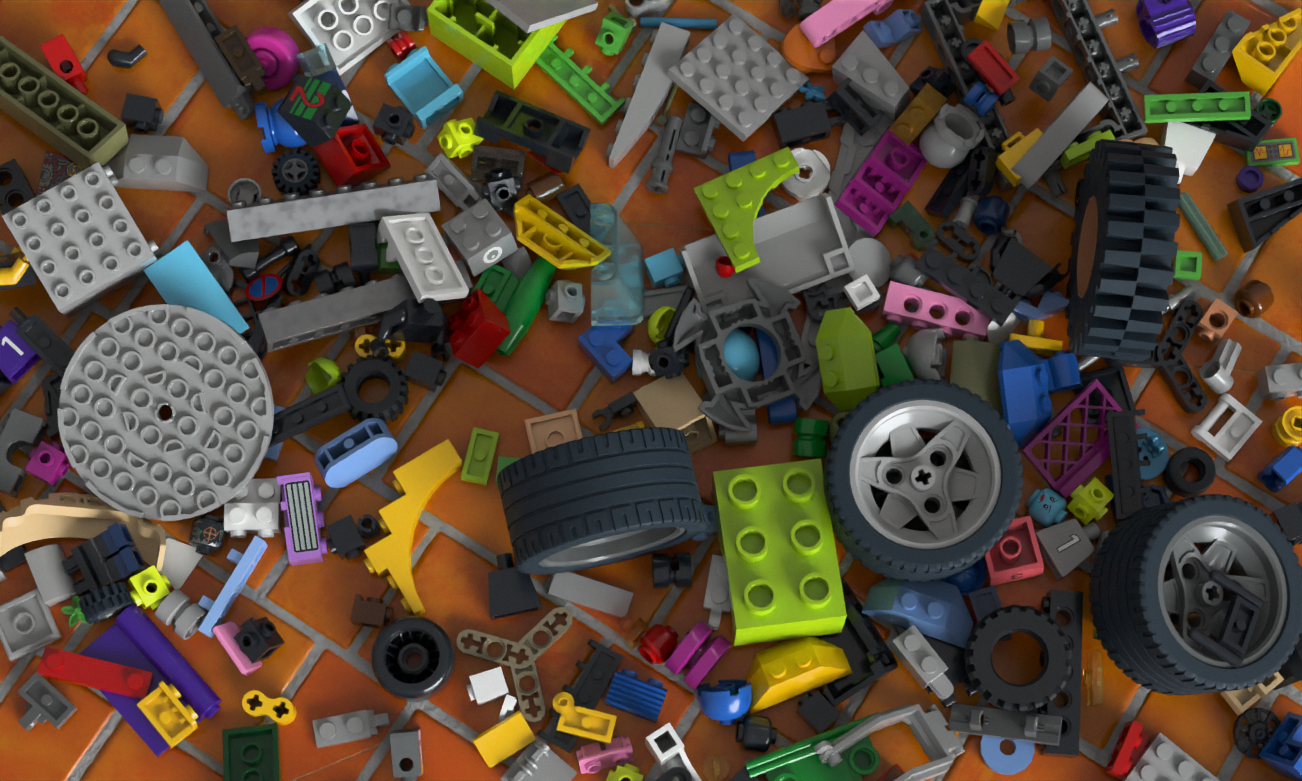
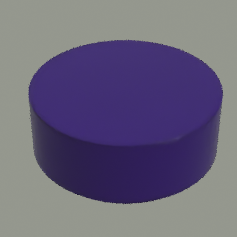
M1255 166L1242 168L1236 176L1237 186L1246 193L1256 192L1264 182L1263 173Z

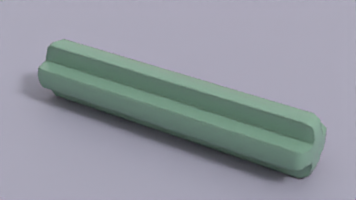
M1181 193L1178 207L1215 261L1222 259L1227 255V250L1189 193Z

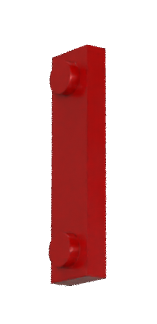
M45 646L37 671L38 675L140 700L148 696L154 677L153 672Z

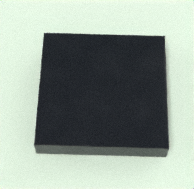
M1109 367L1080 374L1083 387L1074 389L1075 396L1092 380L1098 379L1123 411L1136 410L1123 367ZM1096 389L1089 394L1088 405L1100 406V394ZM1088 408L1087 424H1099V409ZM1105 410V423H1107L1106 413L1114 412L1113 410Z

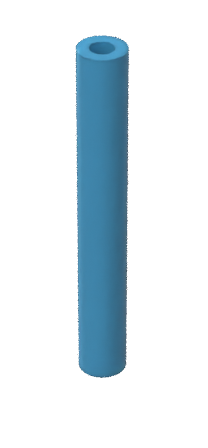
M641 17L640 27H660L661 22L678 28H717V19Z

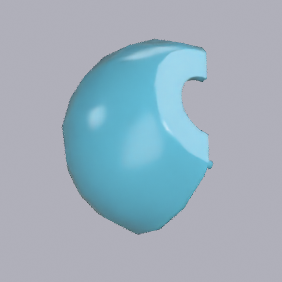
M736 328L728 334L725 340L724 358L729 369L736 376L753 382L760 366L758 348L748 333ZM696 362L698 375L700 378H702L699 367Z

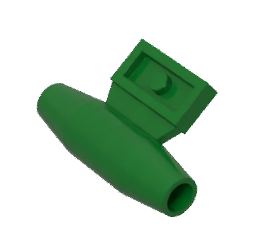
M541 256L536 258L520 280L515 277L512 271L494 264L483 271L473 290L474 292L476 288L480 289L507 318L511 333L495 350L500 355L509 357L521 342L544 303L547 290L550 289L556 266Z

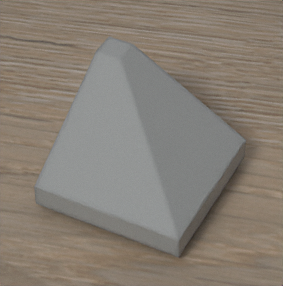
M524 246L501 261L504 268L512 271L518 280L523 277L533 264Z

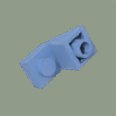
M898 9L884 21H869L863 26L866 34L877 48H889L923 31L920 19L912 9Z
M1048 291L1043 293L1037 307H1033L1030 301L1021 298L1012 313L1020 321L1028 324L1029 320H1043L1063 313L1068 306L1069 300L1065 299L1064 295L1057 291Z

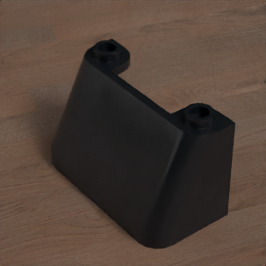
M842 577L841 583L847 613L842 632L815 636L842 648L853 672L822 685L821 694L833 707L844 702L898 667L891 650L869 616L862 613L863 607Z

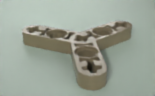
M564 607L553 609L518 643L466 629L459 633L456 640L457 647L465 655L511 668L522 716L529 723H538L544 718L546 708L535 661L570 629L573 622L572 614ZM556 614L559 616L567 615L565 618L567 624L565 626L559 624L554 628V631L558 633L553 636L550 629L543 626L548 622L551 627L556 621L554 617ZM539 631L547 633L549 637L547 644L537 646L533 642L535 633ZM469 635H472L473 641L480 644L481 638L487 639L483 644V653H477L479 647L473 645L469 649H465V644L461 642L462 639H467ZM497 642L501 644L503 652L500 656H489L487 648L491 643ZM507 646H512L510 651L515 654H519L521 650H524L525 656L529 658L528 661H522L521 664H517V659L509 656L508 662L503 661L507 655ZM525 676L532 677L535 681V686L531 691H523L519 686L520 680ZM538 693L539 698L533 697L535 706L541 707V711L537 712L538 717L532 718L531 714H526V710L530 709L528 699L522 701V696L530 697Z

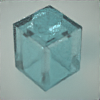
M326 43L316 45L296 54L305 76L313 78L336 68Z

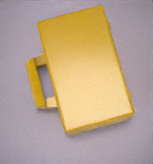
M1036 128L1027 136L1017 132L1001 144L1004 153L998 156L996 166L1014 187L1020 184L1021 176L1014 173L1011 169L1043 135L1039 128ZM1018 139L1020 140L1019 142H1017V143H1016L1015 145H1013L1012 147H1010V148L1008 147V146H1010L1011 144H1013L1015 141H1017Z

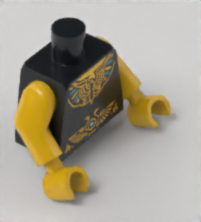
M20 246L18 248L14 247L10 254L0 256V290L37 284L34 269Z

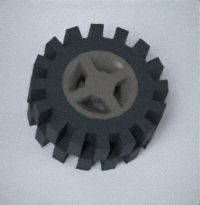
M293 148L291 153H289V150H285V155L279 154L277 156L278 161H274L272 164L274 167L272 169V178L277 189L283 195L298 192L299 196H303L306 193L310 195L309 191L317 189V183H320L321 180L317 161L314 160L311 153L308 155L306 150L302 149L299 152L297 148Z
M124 582L113 583L108 587H102L100 590L96 589L93 593L85 595L78 602L88 624L102 622L107 618L111 619L134 604Z

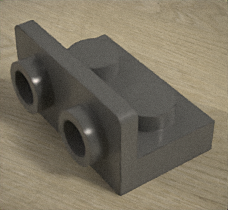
M689 102L676 146V152L705 160L707 152H713L716 137H713L712 134L714 128L719 129L721 122L702 105Z

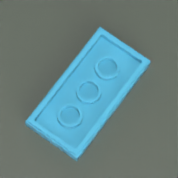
M188 240L143 270L167 304L182 305L207 312L226 322L239 334L250 328Z

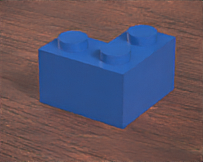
M617 304L578 337V347L612 385L632 368L633 360L622 349L620 344L635 332V323Z
M1288 712L1259 756L1278 775L1296 781H1302V716Z

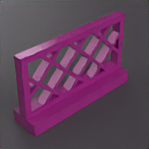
M1098 379L1092 380L1020 449L1050 486V489L1063 498H1067L1110 457L1108 429L1104 432V428H1108V425H1105V410H1113L1114 412L1123 410ZM1094 389L1100 394V406L1088 405L1089 394ZM1075 407L1082 408L1081 424L1070 423V413ZM1088 408L1099 409L1098 425L1087 424ZM1056 425L1064 426L1063 441H1051L1052 429ZM1070 426L1081 427L1080 443L1069 442ZM1087 427L1098 428V439L1094 443H1086ZM1037 443H1045L1044 459H1036L1030 451ZM1051 444H1062L1061 460H1050ZM1068 445H1080L1079 457L1075 461H1067ZM1050 463H1061V474L1054 480L1049 474Z

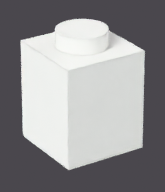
M501 666L469 676L471 684L466 685L471 701L476 699L478 706L504 698L507 694L509 695Z

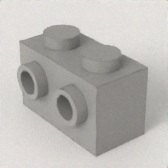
M1302 363L1265 366L1256 374L1261 399L1271 398L1272 401H1279L1290 396L1302 398Z

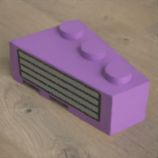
M310 472L277 476V482L281 486L282 501L280 503L281 510L284 511V531L290 564L296 566L324 562V554L328 553L326 537L322 538L321 527H325L324 512L319 511L318 501H322L321 486L316 485Z

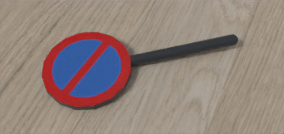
M308 244L302 250H310L312 245ZM291 261L277 274H263L252 280L245 290L247 299L251 302L260 303L278 295L283 287L281 277L287 272Z

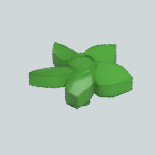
M76 595L72 599V606H66L61 609L64 614L71 615L69 618L70 627L76 625L79 619L82 623L88 624L78 603L80 598Z

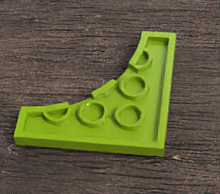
M789 147L693 188L736 273L760 263V258L754 244L753 226L754 220L763 204L764 197L771 189L774 190L784 180L800 172L799 165Z

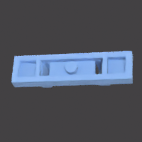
M254 536L244 554L233 548L230 550L227 558L237 566L216 601L203 595L198 603L201 608L208 611L207 616L198 629L202 634L211 639L214 636L213 628L222 623L268 547L263 539Z

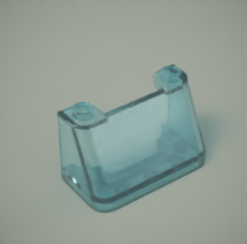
M590 203V236L612 251L611 255L603 260L604 264L595 266L591 272V326L637 325L644 319L645 312L642 244L613 206L604 203Z

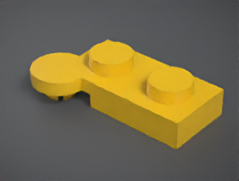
M567 692L558 693L554 697V710L561 714L557 731L608 744L611 743L617 716L574 706V699Z

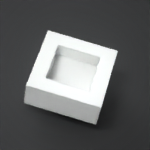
M867 274L843 288L856 311L880 298L878 291Z

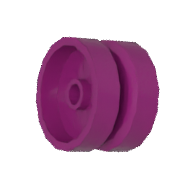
M703 619L682 638L665 664V667L675 675L680 674L688 664L691 665L684 676V683L693 690L697 689L732 645L725 637L719 635L707 646L705 643L711 637L713 628Z

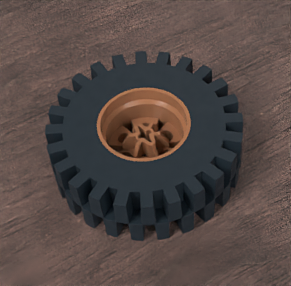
M1100 139V141H1096L1095 149L1092 148L1090 152L1089 163H1086L1084 169V183L1080 184L1079 189L1080 205L1075 208L1074 220L1076 226L1075 232L1071 234L1070 245L1073 248L1072 256L1068 259L1067 270L1070 271V279L1066 285V297H1069V303L1066 307V319H1069L1067 337H1070L1069 347L1072 349L1073 354L1144 362V359L1147 360L1150 357V350H1154L1157 344L1156 334H1160L1163 327L1162 311L1167 312L1169 303L1167 287L1173 283L1174 271L1171 269L1172 257L1177 256L1178 243L1174 242V236L1180 224V214H1176V209L1180 202V189L1176 187L1180 176L1179 168H1175L1177 157L1176 154H1172V147Z

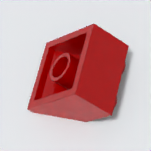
M366 124L339 127L333 140L313 147L336 186L351 185V187H356L391 167Z

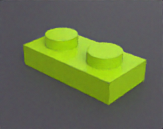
M1111 130L1104 133L1097 131L1088 136L1087 141L1081 144L1074 142L1068 145L1060 158L1064 169L1088 158L1092 148L1095 149L1097 140H1114L1115 137Z
M473 427L461 480L487 486L500 433Z

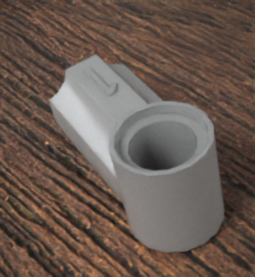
M1229 338L1221 339L1212 360L1206 362L1199 372L1200 377L1216 394H1223L1232 387L1234 380L1230 374L1242 349L1238 342H1234Z

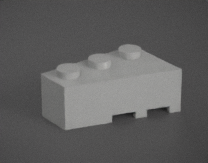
M862 30L832 66L833 82L840 86L849 77L852 81L848 85L867 104L878 111L882 110L886 116L895 121L910 103V87L864 30Z

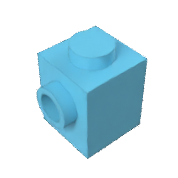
M674 248L644 259V269L654 290L662 286H666V288L675 286L683 278L685 266L681 255H676Z

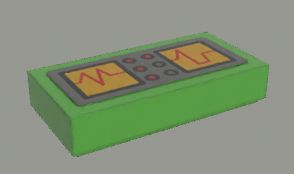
M1296 138L1262 140L1253 152L1244 150L1247 166L1265 168L1298 165L1300 162Z

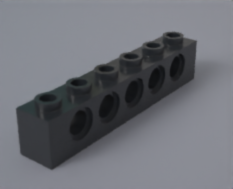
M1050 590L1046 593V597H1042L1041 612L1048 613L1049 617L1056 621V613L1065 615L1067 624L1062 626L1061 629L1065 635L1067 634L1070 641L1072 669L1067 678L1066 685L1058 693L1065 700L1064 706L1057 707L1052 700L1038 707V714L1062 717L1064 732L1060 735L1059 746L1037 743V748L1041 749V756L1074 758L1079 756L1083 592ZM1043 650L1040 652V667L1044 665Z

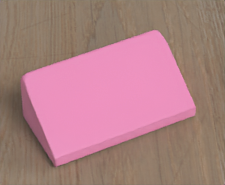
M228 622L213 628L214 634L244 676L250 675L262 666L261 661L252 664L249 658L241 651L239 644L234 639L240 632L234 622Z

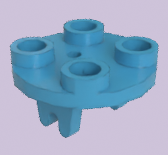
M1139 428L1137 434L1147 433L1148 439H1138V448L1141 449V452H1139L1140 461L1144 460L1143 457L1150 460L1149 466H1140L1141 479L1150 480L1157 477L1165 469L1169 460V451L1164 439L1158 433L1149 429Z

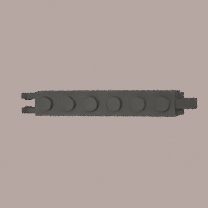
M159 0L223 108H233L241 120L251 119L255 114V104L251 96L256 90L252 84L246 87L241 82L216 43L214 37L223 33L224 30L206 0Z

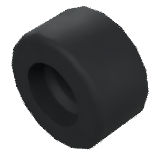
M1185 447L1169 458L1163 470L1164 481L1174 494L1184 498L1195 497L1202 494L1213 484L1216 476L1215 464L1204 450L1196 447ZM1191 463L1197 468L1199 477L1196 481L1188 482L1181 476L1180 467L1182 464Z

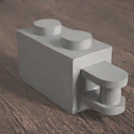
M912 625L891 642L889 647L922 689L929 686L940 699H947L953 693V684L944 674L948 667L915 625Z

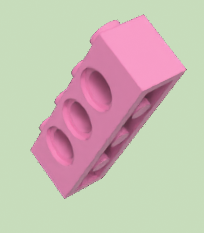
M890 281L880 316L885 318L887 322H893L896 325L901 323L909 324L918 331L926 328H942L945 337L949 338L953 335L964 340V337L971 336L979 338L982 342L986 337L990 321L989 318L957 297ZM904 304H913L917 311L913 313L906 311ZM929 311H939L942 315V318L934 319L933 317H931ZM955 317H964L967 320V325H959L955 321Z

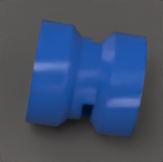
M979 81L968 92L963 101L969 106H974L977 109V113L984 118L994 108L1000 97L995 93L988 92L986 86Z

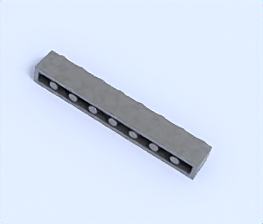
M429 173L413 175L414 179L404 181L403 177L387 179L388 183L378 184L377 181L363 182L362 187L352 188L351 185H341L335 187L336 191L325 192V189H314L309 191L310 195L299 196L298 192L284 194L283 199L273 200L272 196L257 198V203L246 204V200L230 202V207H225L229 238L231 242L381 220L382 217L440 211L437 179L433 176L429 177Z
M463 259L454 260L469 289L467 295L469 296L472 294L473 286ZM398 273L387 280H372L367 282L365 286L343 288L339 293L331 295L323 293L305 302L297 300L283 308H267L258 314V324L267 352H272L381 322L386 311L391 310L406 299L417 300L404 273ZM465 298L441 300L436 302H439L441 305H444L455 301L463 300Z

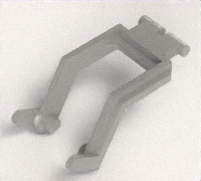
M906 704L874 714L832 743L822 741L814 747L816 753L821 754L819 756L821 763L828 762L831 767H834L843 761L840 756L842 752L878 729L905 722L929 758L930 763L912 768L894 781H924L944 774L949 770L950 763L954 760L949 752L953 751L955 756H958L965 751L952 730L947 731L945 728L949 724L936 704L927 708L928 713H924L919 704L913 706Z

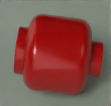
M661 624L653 625L639 638V653L650 664L665 663L678 645L677 632L670 625L666 627Z

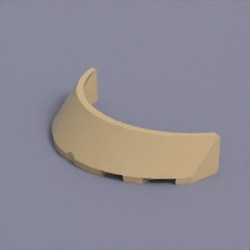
M50 493L48 498L34 500L30 497L21 500L19 506L8 512L3 510L0 513V557L19 545L41 539L59 537L91 539L106 531L110 525L119 522L126 524L136 544L133 548L138 549L142 559L150 566L154 565L157 571H162L166 537L165 530L160 524L154 525L146 518H139L124 513L93 494Z

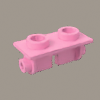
M620 736L611 739L610 744L605 743L606 750L601 751L599 742L580 746L581 749L576 750L581 774L597 773L603 768L617 767L618 765L624 766L625 763L628 764L634 761L629 737L624 738Z

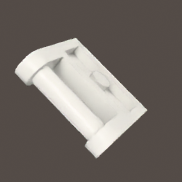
M1223 393L1218 398V404L1200 425H1195L1191 430V434L1197 440L1205 443L1226 462H1229L1263 421L1230 394ZM1227 408L1234 412L1217 434L1212 436L1208 432Z

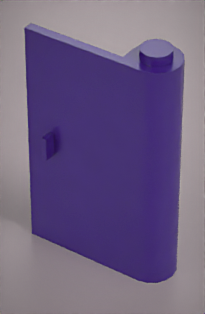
M136 604L130 605L121 612L115 620V625L79 653V655L153 672L154 677L148 695L159 687L158 683L162 680L167 686L172 683L181 695L178 698L184 707L189 704L198 715V718L195 720L197 724L205 717L208 719L212 718L221 709L219 704L222 700ZM100 690L157 757L170 748L137 707V703L141 701L140 699Z

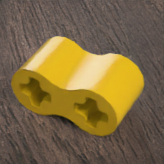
M365 334L356 340L355 350L358 358L361 357L363 361L367 359V355H373L371 350H369V353H365L364 350L377 337ZM385 341L389 349V354L385 360L390 358L394 363L401 362L407 355L405 341ZM393 344L398 345L396 352H391ZM379 351L377 352V355L374 358H378V355H380Z
M252 690L246 693L242 699L243 709L255 718L271 717L276 723L287 725L293 722L296 717V707L286 698L270 699L262 692ZM259 697L262 706L256 707L254 711L250 703L251 701H257ZM285 705L289 712L288 714H283L280 718L276 711L278 708L282 709Z

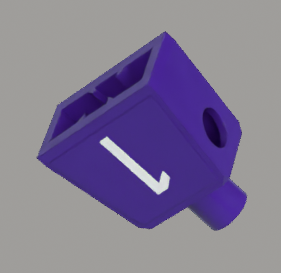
M9 320L3 327L0 325V369L15 385L41 357L16 333L19 324Z

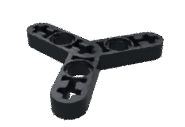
M1193 300L1183 302L1176 309L1161 339L1157 342L1154 350H1150V357L1146 361L1138 362L1103 357L1105 363L1113 367L1158 368L1181 408L1187 413H1197L1207 404L1205 392L1182 356L1188 341L1202 317L1201 306ZM1190 308L1192 316L1185 323L1181 322L1187 315L1185 310ZM1173 328H1178L1183 332L1184 337L1182 341L1173 338L1171 333ZM1169 346L1174 347L1170 350L1168 354V357L1170 359L1165 361L1163 359V352L1166 351L1169 348ZM1175 372H1181L1185 375L1186 382L1184 385H1179L1175 382ZM1189 386L1192 388L1183 394L1182 390ZM1196 397L1198 402L1191 405L1189 400Z

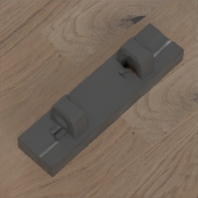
M953 703L948 730H952L954 733L1059 746L1062 717ZM981 714H984L983 727L980 722Z

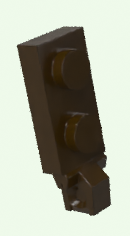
M234 25L214 37L241 82L246 87L252 84L259 96L266 93L268 89L261 79L266 76L264 68L238 26Z

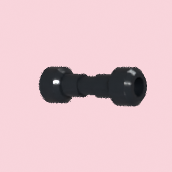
M287 235L280 239L277 247L270 250L271 252L267 255L259 257L255 269L238 268L247 283L259 277V273L267 269L270 264L275 261L278 262L286 256L293 257L300 251V247L292 235Z

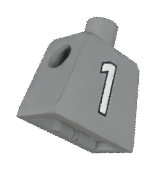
M1071 519L1040 530L1035 534L1042 557L1056 580L1059 581L1095 551L1091 541L1098 538L1101 532L1094 522L1082 528L1076 519Z

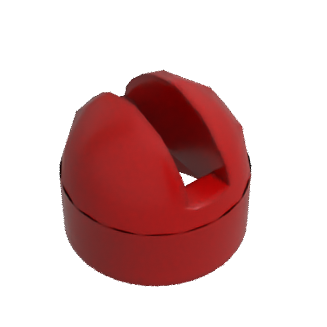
M728 256L716 258V273L722 278H730L735 270Z

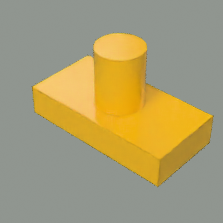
M1035 319L1028 322L1027 336L1010 333L1006 340H1020L1035 355L1054 357V353L1062 351L1063 341L1043 338L1044 322Z

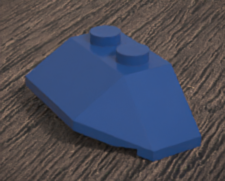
M1020 340L1000 342L1001 352L998 361V376L1004 420L1008 424V429H1011L1014 435L1013 439L1017 441L1018 447H1023L1051 418L1052 403L1048 393V374L1045 369V363Z

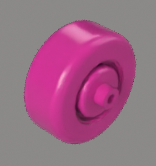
M263 26L252 30L245 37L264 68L266 76L261 79L268 90H278L285 87L298 73L301 64L300 51L295 41L287 33L275 27Z

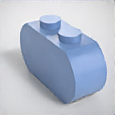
M369 418L320 447L315 454L314 462L328 486L341 488L391 459L396 453L397 442L382 419Z

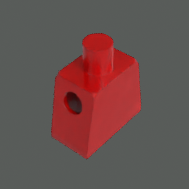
M63 33L39 45L55 74L86 95L89 90L84 81L88 77Z

